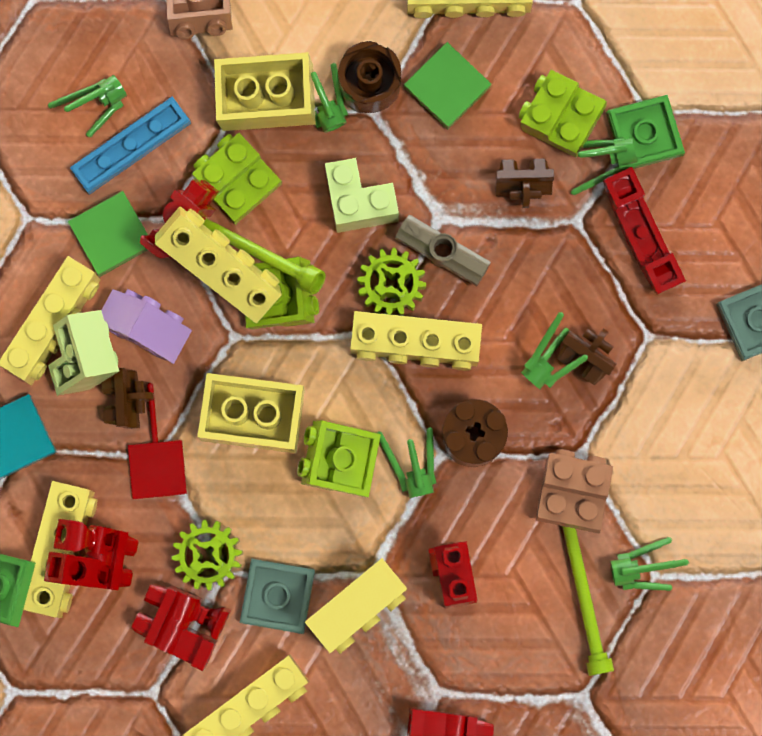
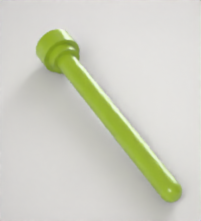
M207 218L205 219L203 225L212 232L215 229L219 230L230 240V245L242 249L249 255L296 278L301 289L314 295L322 288L326 274L321 269L315 266H304L302 268Z
M562 526L591 654L588 656L589 663H586L588 675L614 671L612 658H608L607 652H603L577 531L574 528Z

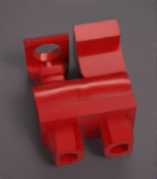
M193 179L185 190L175 189L170 196L174 201L169 202L163 210L164 222L166 223L180 206L187 212L189 209L194 210L205 221L206 217H211L216 210L210 204L219 191L207 181L201 180L199 182L196 179ZM153 229L149 235L141 236V245L155 256L173 259L155 244V235L160 229Z
M58 519L53 548L68 551H80L85 548L84 557L49 552L44 581L117 591L119 587H129L132 583L133 573L131 569L122 568L124 556L134 557L137 553L138 540L128 536L129 532L89 525L88 529L82 522ZM66 527V537L62 543V531Z
M467 541L429 548L432 574L434 577L439 576L444 608L477 603L478 599Z
M151 584L144 601L159 607L156 616L153 618L138 612L131 629L145 637L144 643L155 646L203 671L210 660L218 642L217 639L220 637L231 610L226 607H204L200 602L202 598L173 585L166 588ZM196 621L201 625L206 624L211 632V637L189 628L191 622Z
M409 707L407 736H493L494 734L493 724L478 720L475 716Z

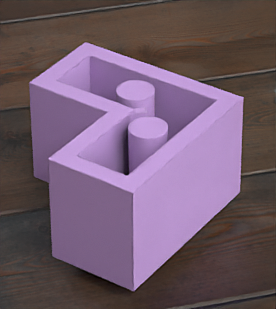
M113 289L101 310L103 318L108 324L109 332L135 343L158 358L174 364L192 332L191 329L181 324L184 318L170 310H166L165 313L159 310L161 304L144 295L142 297L129 289L125 293Z

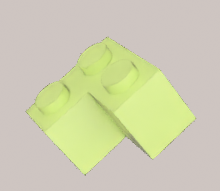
M356 158L325 163L337 233L399 221V211L393 183L362 188Z
M101 310L67 315L53 325L62 354L60 358L48 365L57 396L90 390L119 372L118 357L115 351H113L109 338V327L103 318Z

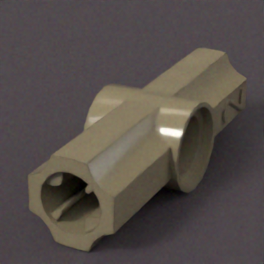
M408 215L395 236L397 241L427 257L435 266L444 267L476 287L491 264L487 259L456 242L455 238L451 235L440 233L411 215ZM439 244H445L450 247L452 253L447 257H440L435 253L434 248Z

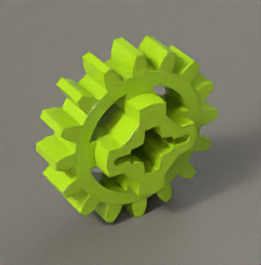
M396 248L392 249L391 255H386L385 251L381 249L380 258L378 259L370 255L368 257L370 266L361 265L360 271L365 276L357 278L358 284L365 285V287L358 290L359 296H368L364 305L369 307L374 304L375 313L379 314L383 309L386 310L388 315H392L393 311H397L400 316H404L405 307L412 311L415 310L413 300L422 301L423 295L418 290L426 289V282L419 281L420 278L425 276V271L415 269L419 264V260L414 259L409 262V252L407 251L402 256H397ZM394 263L399 264L401 266H399L398 268L388 267L386 264ZM373 273L379 279V284L374 287V290L370 286ZM411 276L413 288L409 294L404 286V282ZM386 278L390 280L397 278V288L395 289L393 286L386 288ZM385 298L396 299L398 302L387 303L383 300Z
M203 520L202 528L199 529L195 524L191 523L190 534L182 531L179 533L184 539L182 544H173L176 549H179V554L171 556L172 560L180 561V566L175 569V572L186 573L183 578V582L186 584L192 579L195 580L194 589L199 590L202 583H206L207 590L212 591L213 583L215 582L223 588L225 587L223 578L227 576L234 580L235 575L231 571L232 568H241L242 566L239 562L235 561L236 556L243 555L242 550L235 549L234 547L240 542L239 538H229L232 529L229 527L223 532L220 531L221 523L218 521L210 528L208 521ZM202 534L216 535L211 541L201 542L196 538ZM225 544L229 550L227 564L222 560L221 551ZM198 545L206 550H210L213 547L212 556L219 565L209 561L202 563L203 555L196 546ZM188 547L193 551V562L190 564V567L186 560ZM205 569H214L219 573L213 577L199 576Z

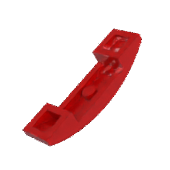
M633 167L604 179L603 183L624 237L656 295L686 282L674 254L669 253L644 200L645 193Z

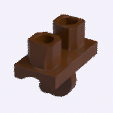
M514 159L502 160L500 169L496 174V196H509L510 200L521 199L522 208H529L530 199H541L542 195H552L554 169H549L546 159H533L529 163V170H518L517 161Z
M604 328L599 335L589 329L585 331L583 337L589 340L592 345L570 331L562 341L564 345L557 357L562 363L568 365L578 359L580 355H587L590 364L582 373V376L593 385H596L606 374L610 375L617 363L597 350V348H600L609 354L613 349V346L604 340L608 334V331Z
M119 368V372L102 382L103 393L115 395V406L104 407L103 422L116 425V427L137 429L140 428L139 414L145 413V402L153 401L154 393L144 392V381H138L137 371Z

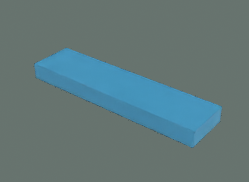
M172 96L71 166L70 169L90 195L191 124V121Z

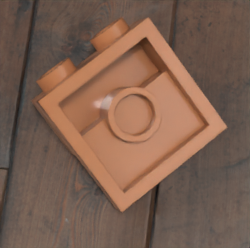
M166 0L167 19L171 36L177 35L181 39H190L196 33L208 32L212 36H220L226 30H233L230 0Z
M558 449L555 454L549 453L545 465L536 521L599 534L602 527L606 499L609 495L613 466L607 465V460L598 456H588L587 460L574 458L575 453L569 450Z

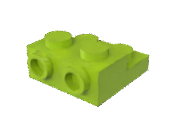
M550 70L547 77L541 75L534 87V92L537 94L532 103L526 101L519 113V118L522 119L520 122L523 132L577 158L578 153L582 150L606 108L607 101L579 88L578 82Z
M240 133L234 137L228 134L222 138L217 144L219 150L211 157L206 154L199 158L193 165L195 171L192 173L194 179L199 182L205 180L219 191L213 201L235 225L282 185V181L267 166L261 159L260 154Z
M302 257L287 259L302 268L304 266H314L310 264V260ZM265 262L253 264L262 272L265 269L269 270L279 279L278 285L282 295L257 324L245 315L246 328L290 327L315 323L314 315L319 313V302L316 296L301 289L296 278Z
M322 420L313 421L312 426H308L304 434V444L308 445L306 458L302 457L300 459L297 469V475L302 477L301 484L329 491L369 497L381 434Z

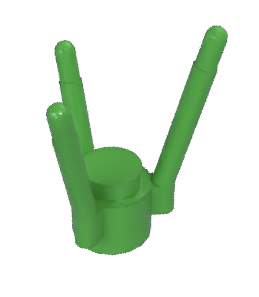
M335 63L331 64L337 105L335 101H328L317 73H311L314 86L322 102V105L317 107L319 113L317 114L315 111L316 128L322 127L324 133L336 130L347 123L345 117L348 116V112L339 89L338 69Z
M112 75L94 85L50 102L48 107L52 109L76 100L64 107V111L69 112L95 98H98L104 107L110 104L107 111L86 133L87 137H92L115 111L124 106L121 100L127 97V94L116 76Z
M633 138L587 140L583 148H605L580 151L578 153L580 158L610 154L612 165L618 163L619 166L572 189L571 194L576 195L603 182L604 179L630 168V164L636 163L637 157Z
M563 312L557 314L521 372L538 389H541L545 384L551 388L558 379L588 360L587 355H582L555 374H551L555 368L547 360L569 333L568 328L562 330L541 357L564 317Z
M431 427L427 428V474L425 468L420 469L414 441L412 439L407 441L413 471L406 473L408 479H406L383 433L377 432L381 434V446L400 481L402 492L408 491L409 498L434 493L433 484L437 483L434 475L433 429Z
M667 537L629 553L618 554V560L610 561L614 586L622 585L623 590L671 591L672 585L637 582L634 580L640 579V573L687 566L689 561L682 559L641 566L638 565L637 560L631 561V559L671 543L672 539Z

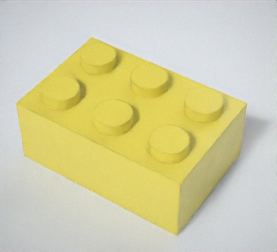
M308 52L214 59L216 121L223 131L316 125L314 82L311 78L313 63Z
M207 373L197 437L204 442L296 453L305 393L304 386Z
M381 558L306 620L305 623L329 653L336 649L341 654L355 642L352 637L354 633L360 628L366 633L380 621L377 614L387 607L392 611L406 599L402 593L407 588L383 558Z

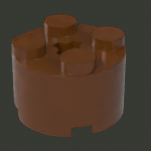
M365 41L353 45L346 51L338 69L339 89L344 101L358 113L380 112L396 101L401 87V65L398 57L390 48L379 45L377 42ZM370 74L371 78H375V80L369 81L365 79V75Z
M477 399L463 401L456 405L447 415L442 428V442L446 452L456 463L466 467H479L492 462L503 450L508 437V427L503 413L493 404ZM473 426L478 427L479 433L483 437H478L476 441H472L466 429L471 430Z

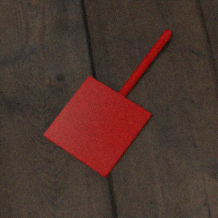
M153 383L147 384L148 392L154 393ZM154 398L153 401L148 402L152 443L128 445L132 499L187 494L182 440L158 442Z

